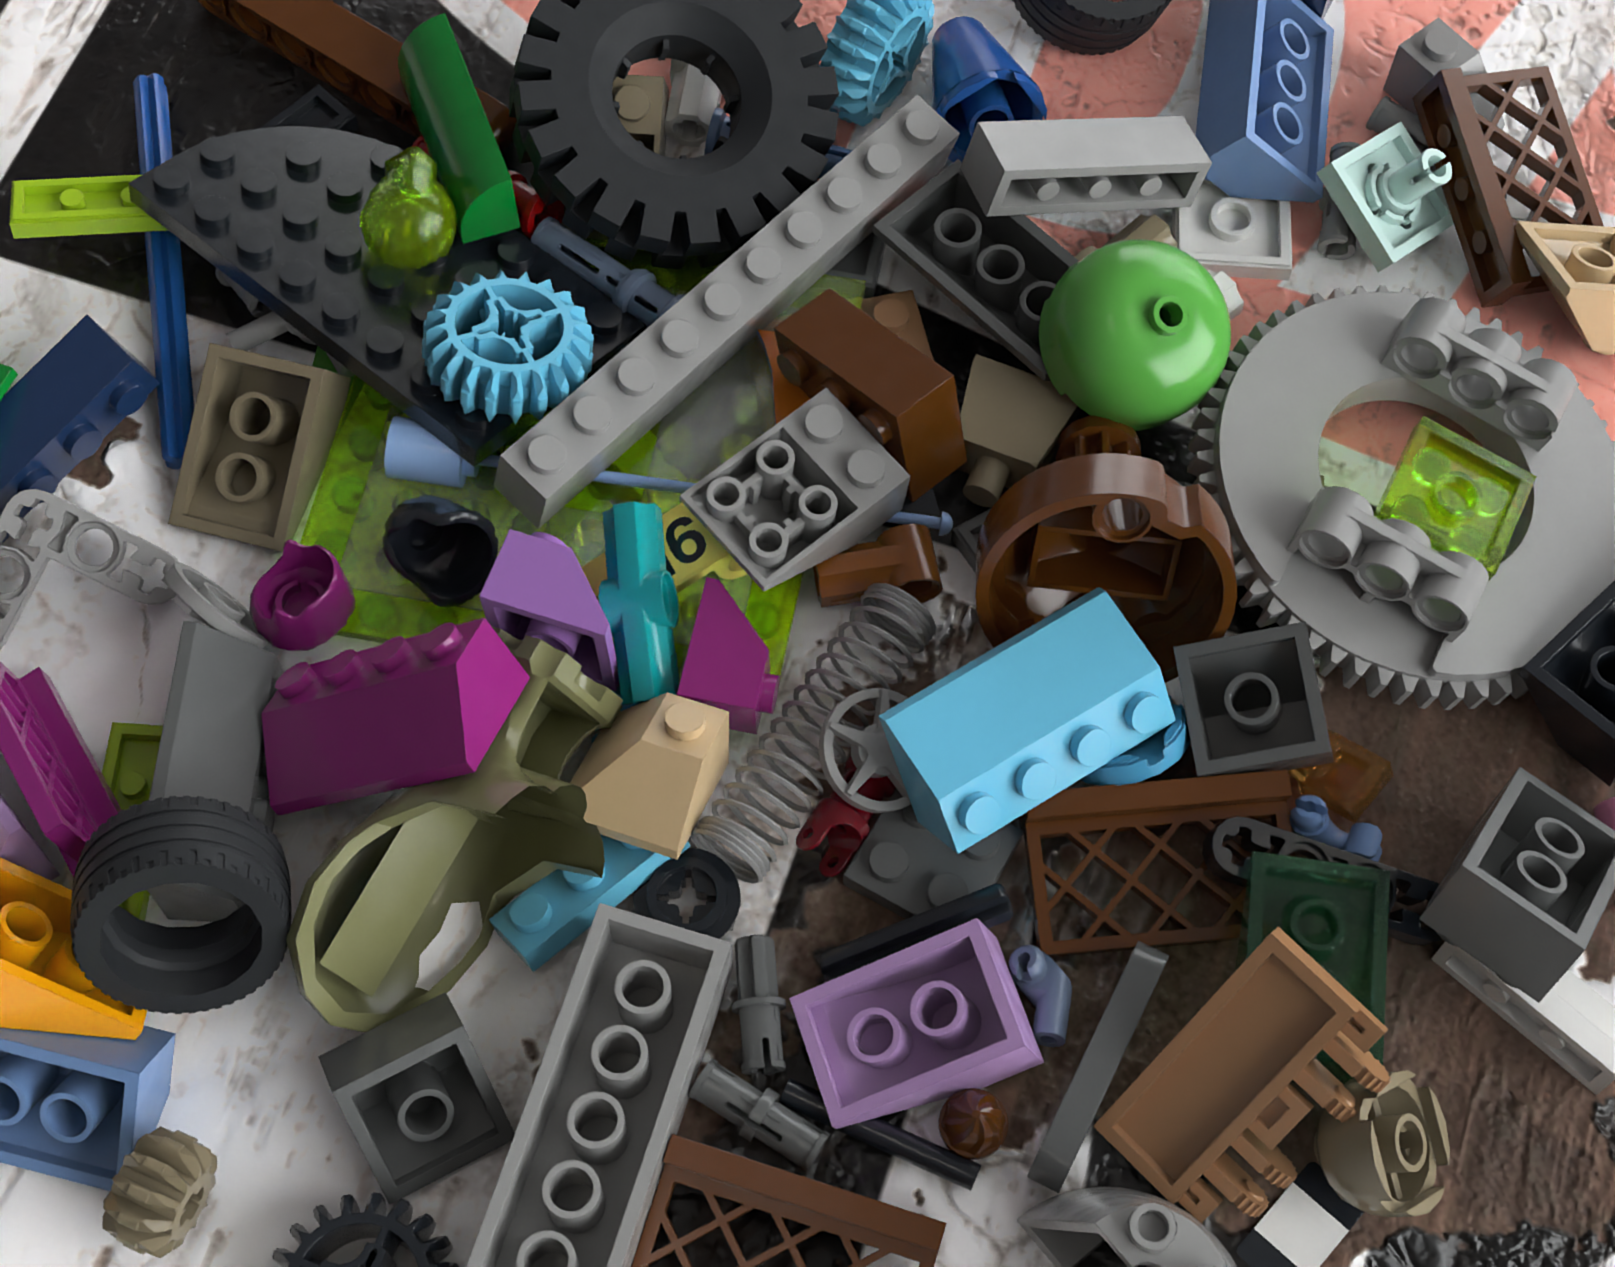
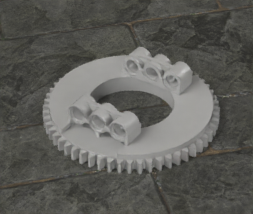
M1382 285L1375 292H1366L1363 286H1356L1353 292L1345 295L1340 288H1336L1327 300L1319 293L1312 294L1305 306L1298 300H1295L1290 304L1285 313L1277 309L1271 314L1266 323L1261 321L1256 323L1249 335H1243L1234 349L1229 351L1227 363L1216 386L1207 392L1205 398L1197 406L1200 412L1191 426L1196 431V434L1188 444V450L1195 453V456L1187 466V473L1197 476L1192 485L1199 484L1212 496L1224 514L1230 530L1237 586L1244 585L1247 589V592L1238 604L1241 608L1260 605L1263 609L1255 624L1262 628L1273 623L1283 626L1305 621L1312 655L1316 653L1321 656L1319 674L1326 677L1336 666L1343 668L1344 687L1350 689L1360 677H1363L1366 680L1369 697L1375 698L1386 686H1389L1393 704L1400 705L1413 693L1418 707L1426 709L1436 698L1439 699L1444 710H1451L1462 699L1468 709H1475L1486 698L1492 705H1497L1510 694L1515 699L1523 696L1528 691L1520 674L1523 666L1615 580V441H1611L1605 429L1608 426L1606 420H1600L1593 409L1594 402L1591 399L1587 400L1579 390L1578 386L1580 384L1576 381V377L1569 368L1555 360L1541 358L1544 349L1539 345L1528 351L1521 346L1523 333L1517 331L1510 336L1503 332L1502 320L1496 318L1489 325L1481 323L1480 309L1473 307L1465 316L1458 308L1457 300L1450 298L1447 301L1442 298H1435L1431 292H1426L1421 299L1418 295L1412 294L1410 288L1403 287L1400 292H1389L1387 287ZM1372 401H1400L1434 410L1450 418L1471 433L1489 452L1499 467L1512 502L1513 530L1509 547L1501 563L1487 571L1482 563L1462 552H1439L1431 548L1429 537L1416 525L1405 520L1395 518L1381 520L1374 516L1372 506L1359 493L1345 487L1332 486L1324 488L1319 472L1318 452L1321 434L1326 422L1334 415L1354 405Z

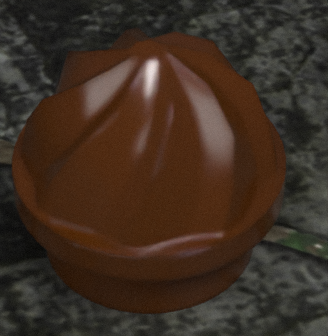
M976 1088L964 1089L950 1096L942 1106L938 1120L939 1133L946 1147L953 1153L970 1160L983 1159L998 1151L1006 1139L1009 1127L1007 1112L999 1099L985 1090Z

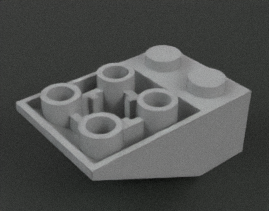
M825 388L682 493L680 501L763 591H766L855 546L901 511L911 476L846 407Z

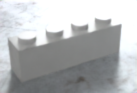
M1184 116L978 122L960 169L985 216L990 217L1191 207L1212 162Z

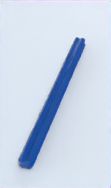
M151 73L148 76L140 74L133 82L140 175L147 173L173 157L167 87L164 84V78L157 73ZM150 231L144 233L155 376L160 383L156 389L161 454L166 466L177 470L182 465L194 412L180 239L170 231Z

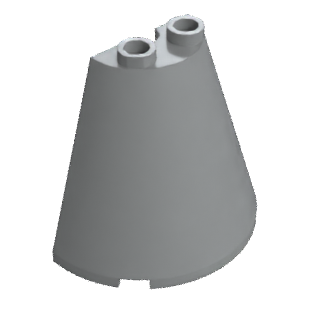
M1102 1186L1077 1189L1049 1198L1032 1207L1017 1219V1222L1055 1267H1076L1105 1241L1127 1267H1137L1140 1265H1145L1146 1267H1237L1222 1243L1195 1217L1169 1201L1139 1190Z

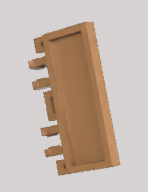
M1278 926L1093 1127L1170 1203L1175 1204L1178 1201L1201 1223L1223 1201L1200 1177L1202 1174L1230 1202H1233L1236 1208H1239L1243 1214L1246 1213L1249 1217L1253 1216L1254 1218L1259 1217L1269 1207L1268 1196L1265 1195L1264 1190L1259 1187V1184H1256L1253 1178L1225 1150L1231 1145L1271 1184L1276 1185L1277 1188H1287L1297 1178L1296 1175L1298 1173L1295 1171L1296 1167L1293 1166L1292 1161L1276 1145L1314 1107L1290 1082L1294 1080L1322 1108H1325L1329 1114L1333 1115L1335 1119L1340 1120L1341 1123L1346 1122L1357 1114L1354 1108L1355 1098L1315 1056L1323 1049L1365 1089L1367 1088L1371 1092L1374 1091L1376 1094L1380 1093L1391 1082V1077L1388 1075L1389 1072L1386 1071L1385 1066L1375 1059L1368 1050L1386 1033L1388 1028Z

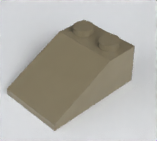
M209 343L168 524L283 552L284 543L294 538L338 437L351 378L318 367Z

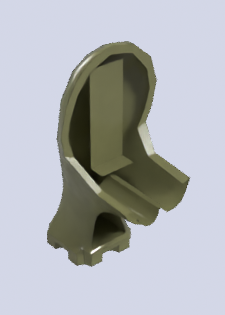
M491 626L529 675L530 679L476 771L470 774L396 790L366 820L345 835L308 878L286 942L299 992L326 1023L365 1033L445 992L448 993L488 946L494 931V927L489 919L503 909L516 895L557 869L602 878L605 862L603 841L597 826L584 820L587 809L586 794L581 787L561 781L559 778L567 761L584 739L596 729L611 728L623 707L621 705L623 700L608 687L584 675L580 671L582 666L567 653L552 647L542 639L525 635L524 639L520 640L500 628ZM479 902L483 927L479 938L460 963L429 991L415 987L419 978L420 955L440 932L451 904Z

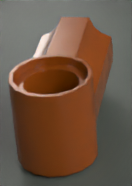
M903 524L892 527L880 534L876 541L856 544L813 566L816 593L821 608L860 602L864 591L873 583H887L898 587L912 595L920 603L934 599L943 589L930 530L920 524Z

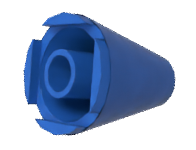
M967 16L956 17L946 21L937 29L932 39V108L960 133L948 157L951 162L954 163L957 159L963 162L978 122L1042 120L1043 116L1046 119L1047 107L1038 85L980 21Z

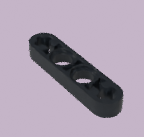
M1237 816L1226 819L1210 830L1203 841L1202 855L1206 866L1213 875L1224 881L1412 945L1424 946L1442 940L1437 932L1428 925L1423 928L1420 927L1422 921L1419 920L1420 915L1415 912L1401 908L1391 912L1389 918L1387 916L1395 902L1412 906L1426 899L1429 903L1439 886L1437 882L1246 817ZM1238 834L1242 837L1241 847L1246 851L1261 855L1270 850L1271 844L1274 845V850L1271 852L1267 862L1254 857H1246L1235 865L1231 862L1232 851L1222 847V842H1226ZM1300 853L1306 856L1313 864L1315 878L1309 888H1297L1286 879L1283 865L1288 854ZM1264 867H1265V876L1261 875V871L1263 870ZM1353 874L1364 875L1375 885L1377 901L1369 911L1355 907L1348 899L1346 886Z

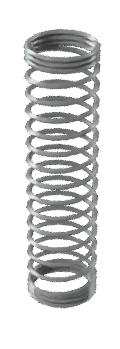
M873 583L867 587L864 595L860 598L861 606H856L852 609L849 622H844L839 626V637H834L828 641V653L819 655L816 659V669H811L805 673V684L799 685L794 689V700L782 705L783 717L773 719L770 725L771 733H765L759 737V749H754L747 753L748 766H741L736 769V782H731L724 786L723 794L725 799H717L712 802L713 816H705L700 819L699 824L695 826L696 829L692 831V839L696 847L721 858L732 869L737 879L752 884L762 882L766 872L770 871V862L777 861L775 851L763 839L778 846L788 845L787 834L779 825L789 829L800 828L799 818L793 810L802 813L812 811L811 802L805 794L812 796L823 795L822 784L817 778L827 780L824 773L811 768L797 758L781 740L805 750L820 762L819 749L806 740L793 724L800 725L820 736L822 727L809 716L803 707L812 709L827 717L831 709L820 700L814 691L824 693L839 702L846 698L830 683L824 674L836 677L850 684L858 691L867 689L845 672L835 658L847 661L861 668L874 677L884 689L891 690L887 683L898 684L902 682V673L899 668L908 669L913 666V657L910 653L924 651V646L928 645L932 636L936 634V624L930 612L922 603L904 590L887 583ZM874 598L887 601L901 609L916 622L923 633L917 632L899 616L880 608ZM863 611L868 623L855 621V615ZM851 626L858 639L844 637V630ZM857 626L879 634L886 641L899 648L905 654L908 663L897 662L872 646L864 638ZM841 642L843 649L848 655L833 653V645ZM846 642L869 650L879 659L886 662L894 670L897 678H887L864 664L852 652ZM830 658L837 671L821 668L822 661ZM818 673L827 688L810 684L811 676ZM807 689L816 704L799 700V693ZM870 700L873 706L876 707V701ZM855 704L850 709L861 719L864 726L854 725L843 718L838 722L839 724L861 730L869 726L865 715L874 716L875 710H868ZM796 705L806 721L788 717V708ZM780 722H785L797 739L777 733L776 725ZM834 736L833 747L841 756V758L834 757L836 764L846 762V754L841 746L851 748V744ZM774 738L776 744L785 755L765 749V740ZM757 754H762L763 758L777 774L754 766L752 762L753 757ZM771 757L791 765L814 783L818 791L809 789L788 776L775 764ZM751 771L752 775L766 791L743 783L741 773ZM760 774L790 789L804 802L806 807L786 799L775 791ZM733 787L739 788L748 801L758 810L744 803L732 800L729 796V790ZM749 791L768 799L790 816L795 824L774 815L762 806ZM721 804H727L736 817L748 828L730 819L720 817L717 807ZM738 808L768 824L783 840L774 838L750 822ZM716 840H718V841L721 842L722 844L726 845L727 847L731 848L734 852H736L739 856H741L745 861L741 860V859L738 858L737 856H735V855H733L732 853H730V852H729L728 850H726L723 846H721ZM755 842L763 847L771 857L766 856Z

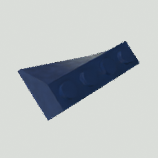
M85 315L0 401V516L11 498L23 490L38 489L53 494L57 489L58 483L82 460L92 456L101 446L103 439L126 416L139 410L145 403L148 394L160 384L141 361L88 315ZM23 506L19 516L24 518L33 508ZM8 533L6 534L2 544L9 538L10 535Z

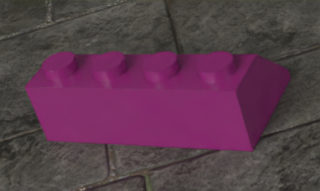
M485 617L458 625L450 622L444 623L425 634L406 639L402 636H396L373 648L358 652L354 649H348L337 654L332 659L313 664L300 662L293 665L278 678L275 684L277 691L261 713L270 807L279 816L474 773L529 681V675Z

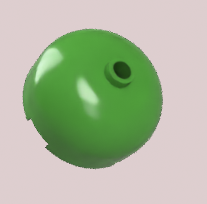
M1130 239L1105 245L1068 268L1056 284L1050 298L1044 302L1039 324V343L1047 374L1061 396L1066 393L1079 408L1090 416L1106 418L1130 426L1135 431H1142L1163 425L1187 413L1205 398L1207 392L1212 387L1216 386L1229 356L1231 324L1228 307L1218 284L1206 268L1196 259L1167 243L1146 239Z

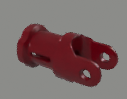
M851 755L844 766L845 774L843 779L847 784L857 770ZM888 776L869 778L856 792L866 798L882 801L884 797L890 798L896 787ZM833 791L829 798L823 797L818 801L796 837V845L799 849L808 851L818 846L827 835L830 847L819 864V871L825 877H834L845 869L869 834L870 827L867 823L874 813L866 812L850 805ZM813 832L812 836L806 839L808 834ZM838 862L836 866L831 868L833 863Z

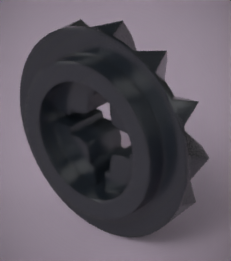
M688 848L679 856L678 860L672 859L660 866L646 883L634 891L633 904L635 914L720 939L728 931H733L741 906V894L738 880L727 863L711 852L697 848ZM686 878H692V888H695L696 898L707 900L706 905L695 906L693 916L689 917V923L684 924L683 917L680 916L679 907L675 904H668L670 899L680 898L682 888H686Z

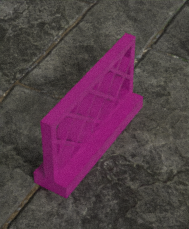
M0 662V750L43 834L57 845L74 878L82 849H84L87 840H90L92 833L96 832L102 823H106L107 819L111 816H116L122 809L51 678L40 667H37L19 679Z

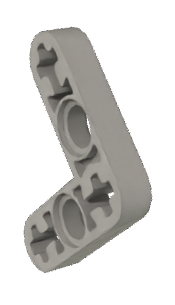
M38 489L19 492L6 504L0 516V557L9 556L15 558L20 562L24 570L23 582L17 590L6 594L0 592V603L9 604L10 606L6 616L0 612V650L6 644L50 559L127 597L148 605L166 603L173 599L176 594L169 587L166 589L155 587L150 594L145 593L141 590L144 579L129 570L123 569L121 582L111 577L110 574L118 568L124 559L127 542L138 547V550L132 554L130 559L147 566H152L157 559H161L166 563L163 568L164 575L175 562H179L178 559L170 552L52 493ZM42 500L48 504L45 509V515L52 519L53 522L49 530L37 528L30 537L27 545L40 548L34 560L22 549L4 546L2 542L7 533L12 538L20 540L27 527V521L19 516L23 506L35 508ZM90 529L103 530L110 536L113 542L111 557L107 562L99 566L86 564L77 553L78 539L84 532Z

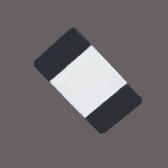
M1310 1162L1238 1246L1237 1254L1250 1267H1320L1363 1215L1364 1211L1340 1199L1325 1178L1321 1166L1316 1162Z

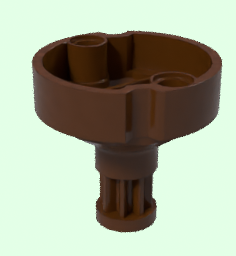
M1094 415L1086 416L1072 422L1061 432L1055 445L1056 462L1041 467L1016 482L999 498L985 518L980 530L976 551L975 598L979 622L985 636L992 647L995 648L1090 591L1100 587L1108 593L1160 666L1164 682L1166 683L1179 677L1173 647L1222 638L1230 626L1237 601V581L1230 530L1219 505L1199 484L1182 486L1165 474L1164 467L1159 461L1141 457V441L1134 428Z

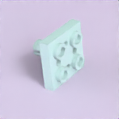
M1401 121L1316 172L1377 272L1397 262L1454 225L1441 187L1451 179L1452 166L1450 162L1432 172L1430 167L1446 157L1445 154L1434 148L1427 149L1421 154Z

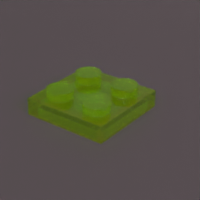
M1423 416L1409 436L1374 516L1381 520L1391 518L1405 520L1416 525L1429 537L1431 548L1439 552H1462L1475 558L1486 568L1490 580L1498 570L1537 476Z

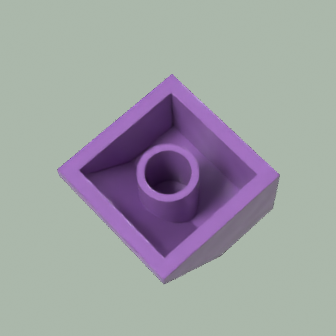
M510 529L479 595L486 620L491 626L500 628L517 639L523 640L525 635L542 639L577 661L582 666L580 671L584 675L608 687L610 690L617 691L619 676L610 624L572 548L567 547L560 539L547 533L534 532L528 535Z

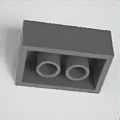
M1519 767L1476 822L1419 920L1434 929L1444 941L1461 948L1494 971L1504 983L1518 988L1539 1003L1585 951L1615 889V830Z

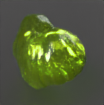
M416 146L408 147L386 160L384 178L370 191L369 198L360 214V227L367 247L386 264L394 265L400 269L404 267L418 269L437 261L440 257L448 255L456 233L457 217L454 204L449 198L445 187L437 182L436 162L421 148Z

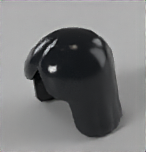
M427 494L406 500L398 505L384 524L383 551L391 567L402 577L412 582L435 605L450 608L463 605L465 602L472 600L474 596L480 594L498 555V538L495 536V527L490 519L449 499Z

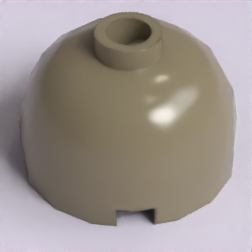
M1409 1070L1389 1072L1388 1075L1391 1077V1082L1377 1094L1367 1088L1365 1089L1355 1078L1350 1079L1343 1085L1355 1098L1354 1108L1357 1114L1346 1122L1341 1123L1340 1120L1335 1119L1324 1108L1317 1124V1132L1314 1137V1152L1325 1178L1340 1199L1370 1215L1415 1217L1430 1213L1441 1200L1445 1186L1433 1187L1437 1166L1449 1165L1450 1159L1446 1121L1437 1097L1430 1087H1416L1410 1080L1416 1074Z

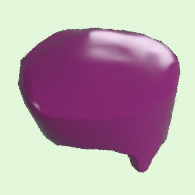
M290 539L284 543L282 556L275 565L262 575L250 594L249 613L257 632L273 647L288 651H309L327 642L346 625L348 617L354 611L356 600L350 582L347 580L337 559L329 550L316 544L305 546Z

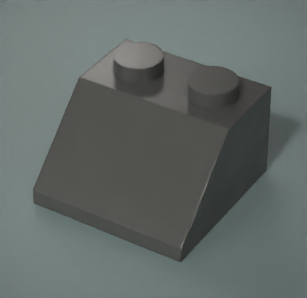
M1305 621L1173 647L1198 777L1287 769L1294 770L1334 762Z
M446 992L318 1056L331 1092L389 1205L513 1140L515 1132L464 1025Z

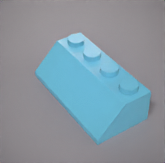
M1100 587L1090 591L879 715L918 823L957 854L1176 721L1160 666L1108 593Z

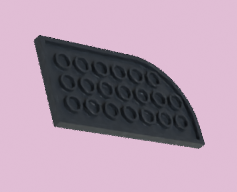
M279 126L240 131L221 137H210L201 144L185 150L128 183L131 202L474 467L539 419L529 412L522 413L515 425L509 414L497 413L489 422L483 409L478 408L465 414L460 404V399L445 401L440 386L431 385L427 366H425V359L422 358L423 325L427 319V312L433 310L437 295H449L454 281L470 286L476 272L489 280L495 279L500 269L507 278L519 279L527 271L532 283L539 284L550 279L554 293L570 291L574 306L584 307L587 324L591 326V333L594 337L592 368L588 372L586 380L646 329V324L629 312L622 313L620 308L612 303L611 298L549 253L533 244L531 240L516 229L463 244L436 171L414 156L404 152L401 148L366 136L335 129L307 126ZM547 406V411H545L544 415L551 411L553 408Z

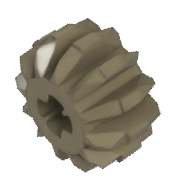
M160 1126L150 1134H145L138 1139L134 1151L124 1156L123 1165L118 1174L111 1178L113 1181L111 1191L103 1200L105 1212L102 1216V1229L109 1232L118 1242L123 1243V1246L142 1255L148 1253L158 1258L164 1257L172 1249L174 1250L183 1244L188 1231L196 1227L201 1211L208 1206L206 1202L208 1195L216 1184L214 1174L217 1170V1156L211 1153V1149L198 1143L197 1138L180 1130L174 1132Z

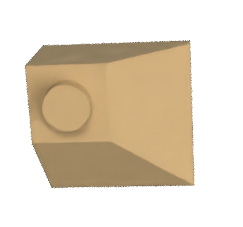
M1517 221L1515 229L1520 243L1565 316L1583 338L1584 344L1592 351L1603 355L1615 354V227Z
M668 692L620 711L611 728L600 730L570 781L571 784L581 787L586 794L587 809L584 820L587 823L596 825L600 835L678 860L729 763V711Z

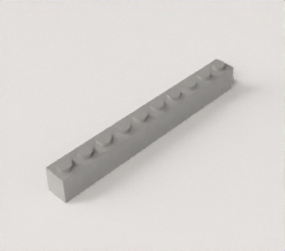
M917 94L504 451L499 458L493 486L537 529L543 526L600 473L607 469L757 335L758 329L763 330L873 232L874 224L934 178L943 169L960 133Z

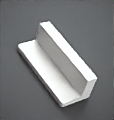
M1446 941L1431 958L1595 1095L1599 1094L1615 1080V1006L1569 969L1538 1003L1518 988L1504 983L1494 971L1467 952Z

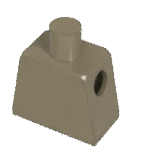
M976 354L972 362L960 413L967 462L957 470L969 474L963 488L964 496L976 505L993 507L999 500L1004 487L1010 488L1026 475L1054 463L1056 460L1055 445L1065 428L1072 422L1079 420L1081 408L1066 393L1061 396L1051 381H1043L1037 375Z

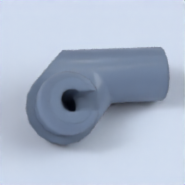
M1033 945L1020 946L1013 951L1008 963L1014 983L1035 1007L1032 1031L1036 1042L1046 1047H1060L1066 1043L1072 998L1071 981L1052 958L1038 947Z

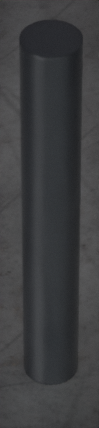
M790 1078L779 1103L833 1128L821 1092ZM880 1118L836 1129L970 1191L982 1166L973 1160L961 1157L942 1146Z

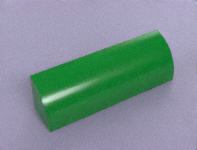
M443 13L432 17L414 29L404 41L398 56V70L462 243L465 244L520 228V221L510 174L447 16Z

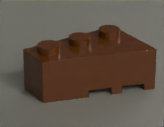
M828 288L774 327L780 353L777 356V364L785 378L791 384L800 387L810 399L827 388L911 476L906 497L912 503L967 462L954 375L838 293Z

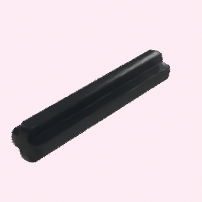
M992 884L824 951L819 958L821 972L826 982L975 918H978L987 928H991L1009 921L1013 917L1011 901L1002 884Z

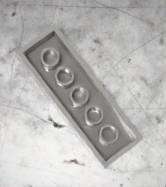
M599 903L466 1267L632 1266L665 1165L663 1159L671 1135H677L689 1100L688 1095L694 1085L733 969L731 942Z

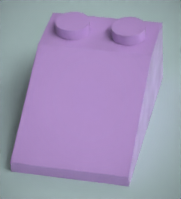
M978 918L789 998L831 1125L835 1129L943 1100L964 1089H982L1044 1063L998 939Z

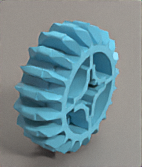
M847 0L845 9L841 15L836 16V23L832 31L827 34L828 40L826 44L828 48L821 58L819 65L820 67H835L839 95L829 111L839 113V118L843 121L853 122L862 127L870 123L873 118L880 119L883 111L892 105L897 96L902 93L907 82L912 80V74L916 66L921 63L920 57L925 47L929 44L927 37L933 28L932 17L935 13V5L932 3V0Z
M500 269L495 279L487 280L476 272L470 286L454 281L449 295H437L433 310L427 312V319L423 325L422 358L425 359V366H427L431 385L440 386L445 401L460 399V404L465 414L478 408L483 409L489 422L497 413L509 414L516 425L522 413L529 412L541 420L545 411H547V406L554 409L584 383L588 372L592 368L594 337L591 333V326L587 324L584 307L574 306L570 291L554 293L550 279L536 284L530 282L527 271L519 279L507 278Z

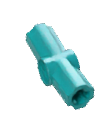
M633 501L615 504L611 509L603 512L607 579L600 583L598 598L614 638L622 704L629 705L645 702L667 692L677 695L680 681L672 628H675L679 621V602L674 580L670 572L666 570L662 509L655 503L645 504Z

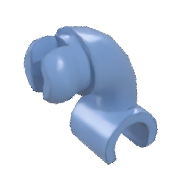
M1307 794L1295 800L1296 807L1290 811V824L1295 834L1379 862L1382 854L1380 846L1382 833L1378 826L1363 822L1355 823L1352 825L1350 832L1347 833L1340 830L1331 821L1326 803L1320 797Z

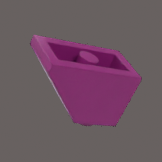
M706 577L677 695L729 711L730 730L757 735L762 712L773 714L780 676L770 674L769 649L719 579Z

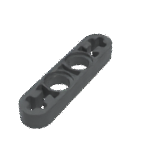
M1141 941L1137 942L1035 1157L1027 1178L1059 1194L1170 955Z

